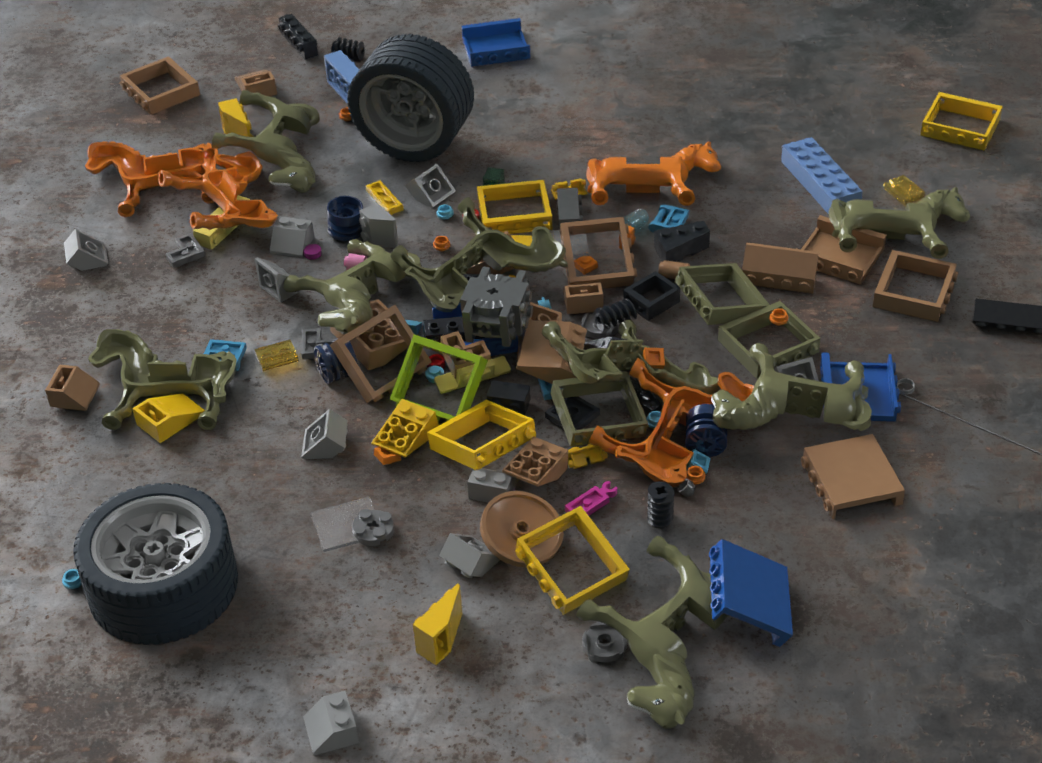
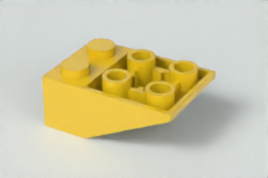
M237 98L218 102L225 135L236 133L246 137H253L250 134V130H252L250 120H248L243 105L239 104Z
M183 393L148 398L133 408L137 426L159 443H162L197 420L199 415L205 411Z
M401 399L371 444L402 457H407L428 441V431L439 426L436 413L431 409Z
M458 583L452 589L447 590L444 596L437 603H433L429 610L418 617L413 624L416 653L434 665H438L451 652L462 617L461 591Z

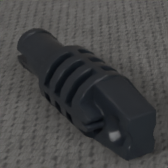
M629 376L641 407L649 413L661 411L662 406L655 395L649 390L641 388L640 384Z

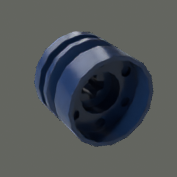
M338 196L329 201L327 204L328 232L331 237L340 241H350L361 236L362 227L359 222V210L363 209V204L359 199L352 196Z
M349 342V343L345 344L346 347H347V349L349 350V352H350L351 355L353 356L354 360H355L356 363L358 364V361H357V358H356V355H355V352H354V349H353L351 343ZM324 343L323 348L320 345L314 347L315 363L326 384L332 383L333 379L335 381L340 380V371L345 378L349 377L328 343Z
M713 404L697 405L690 409L686 415L685 445L688 450L692 451L695 449L707 457L717 456L724 452L727 447V429L720 428L714 423L713 411L715 407Z

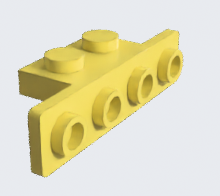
M505 356L488 360L481 381L511 372ZM475 364L457 369L456 379H454L451 372L436 376L434 381L439 392L443 394L467 386Z

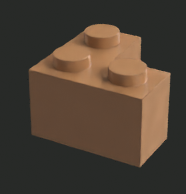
M459 331L441 336L440 343L482 356L487 360L491 358L484 340L465 345ZM443 354L454 379H456L457 369L473 365V363Z

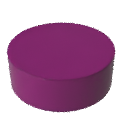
M317 244L307 245L304 248L305 257L310 260L318 259L322 255L321 247Z

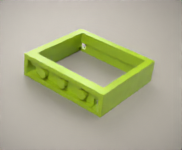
M414 334L390 400L396 402L395 406H397L401 399L405 398L424 347L475 364L456 416L470 409L488 360L482 356ZM415 403L417 405L435 411L438 421L440 420V418L448 421L455 417L453 415Z

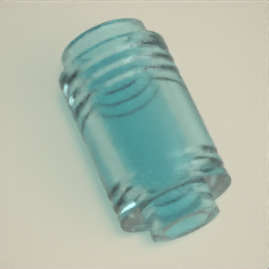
M637 209L624 217L625 224L634 227L635 230L647 224L649 220V215L644 209Z

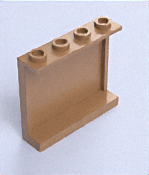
M820 215L817 219L816 229L801 250L819 252L818 272L861 285L883 252L886 235L868 229L856 228L852 231V236L857 241L856 249L848 253L843 252L840 249L839 237L832 236L835 229L830 219Z
M873 434L804 448V454L801 457L802 467L806 468L810 482L814 483L817 496L823 500L824 509L826 512H829L832 519H835L836 510L890 498L894 506L903 505L905 489Z

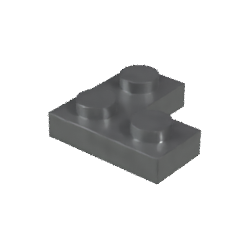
M192 233L175 238L179 249L166 253V258L173 268L206 256L204 249Z
M321 328L302 329V359H314L315 346L320 345L323 348L324 343L330 345L336 339L321 340Z

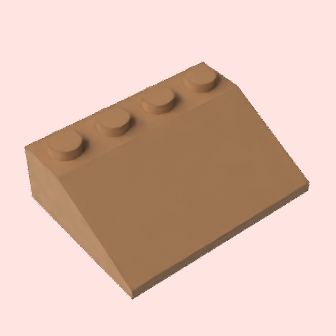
M379 299L370 301L373 312L372 318L388 309ZM390 318L350 341L356 358L367 370L386 365L408 348ZM330 327V331L337 339L344 336L334 327Z
M529 320L528 328L525 329L516 369L551 384L554 380L577 378L573 374L569 363L562 358L556 349L551 347L549 340L545 339L542 335L543 327L551 321ZM555 321L560 326L561 334L573 346L583 350L587 329L572 322Z

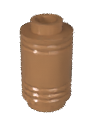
M664 260V262L659 264L658 273L667 279L676 280L679 268L690 266V264Z

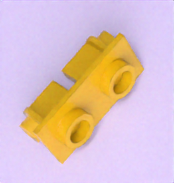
M582 178L570 180V186H568L567 181L555 183L551 189L555 200H558L557 189L578 188V195L588 194L585 189L586 181L585 179L582 180Z
M590 443L582 448L573 447L568 450V467L576 469L587 466L586 458H589L591 464L603 462L608 458V455L602 448Z

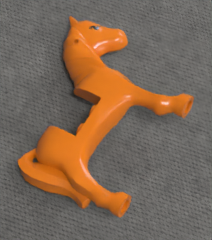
M113 141L95 142L88 147L87 154L89 159L85 167L92 174L100 173L110 165L116 167L128 191L126 199L119 203L118 213L123 217H131L134 214L135 207L140 204L139 192L144 189L160 186L158 182L160 170L184 177L195 178L202 176L207 171L217 170L215 157L218 155V149L212 148L210 143H203L193 148L179 149V157L178 153L146 157V155H141L139 151H135L132 147ZM202 191L201 195L204 202L209 204L215 202Z
M710 141L706 142L705 145L690 144L671 157H660V164H626V157H609L602 159V161L594 158L589 160L586 171L587 180L590 183L587 192L592 193L591 199L593 203L600 206L608 201V193L604 190L608 184H626V193H660V186H672L671 192L674 196L678 197L679 203L683 206H689L695 201L693 190L684 185L689 171L696 166L708 172H717L721 170V164L718 161L717 153L711 148Z
M248 151L236 156L218 154L215 157L216 164L225 169L207 171L202 176L195 178L174 175L165 170L159 171L158 182L161 187L172 186L177 190H201L213 199L224 212L220 215H203L199 212H192L190 215L192 229H227L243 224L267 228L276 222L277 213L269 209L262 200H236L237 195H240L247 185L255 181L261 174L262 164L252 152Z
M637 358L629 375L638 379L641 388L655 393L664 402L657 426L643 442L627 444L608 436L604 429L597 425L589 443L599 446L605 453L614 454L616 458L636 463L653 481L665 482L672 487H676L686 479V464L690 461L694 452L669 439L678 422L686 426V415L690 409L701 404H713L711 401L712 395L686 386L672 387L666 385L648 372L644 361ZM723 372L718 375L719 387L741 401L746 400L752 393L754 386L744 384L734 374Z

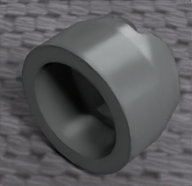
M685 479L678 486L677 491L685 497H690L695 493V485L689 479Z

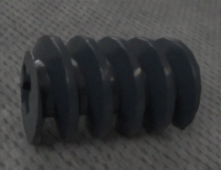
M338 37L337 41H333L331 46L332 53L341 50L350 59L354 58L355 60L359 59L362 61L365 55L364 42L362 41L359 43L355 40L353 43L352 39L347 40V38H344L342 41V38Z
M627 298L611 303L609 306L605 305L602 308H596L595 321L601 331L604 330V326L607 329L611 328V324L614 327L617 326V321L621 324L624 322V319H637L636 309Z
M654 482L648 487L647 520L655 528L669 526L674 518V489L665 482Z

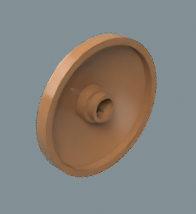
M523 491L505 492L494 497L486 505L480 520V532L485 545L497 558L510 565L527 568L525 562L516 555L517 539L558 518L559 515L547 501L537 495ZM564 531L530 548L541 565L547 563L556 555L562 544Z

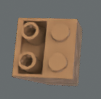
M601 283L563 287L567 314L594 312L596 308L603 307Z
M59 365L45 392L50 407L86 411L100 383L78 366Z

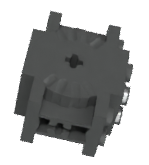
M482 267L478 278L470 277L460 299L466 342L473 343L476 336L490 339L502 338V346L510 347L516 335L522 336L524 329L528 328L529 317L533 315V306L530 304L532 291H529V279H527L526 271L519 270L516 278L503 276V274L493 275L490 273V267Z

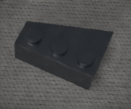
M704 221L654 231V249L662 262L664 260H677L680 262L683 260V257L689 254L693 256L709 248L710 230Z

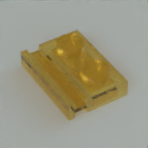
M905 175L891 179L889 183L884 182L883 188L904 205H907V202L912 203L925 197V191Z
M290 339L254 349L262 371L299 361Z

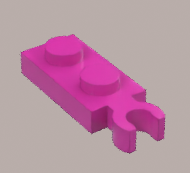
M610 481L604 482L600 489L594 486L566 504L565 512L568 513L581 506L590 516L608 504L609 498L615 497L618 494V488L610 489Z

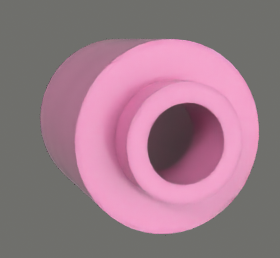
M349 253L348 256H345L344 267L348 270L366 260L367 256Z

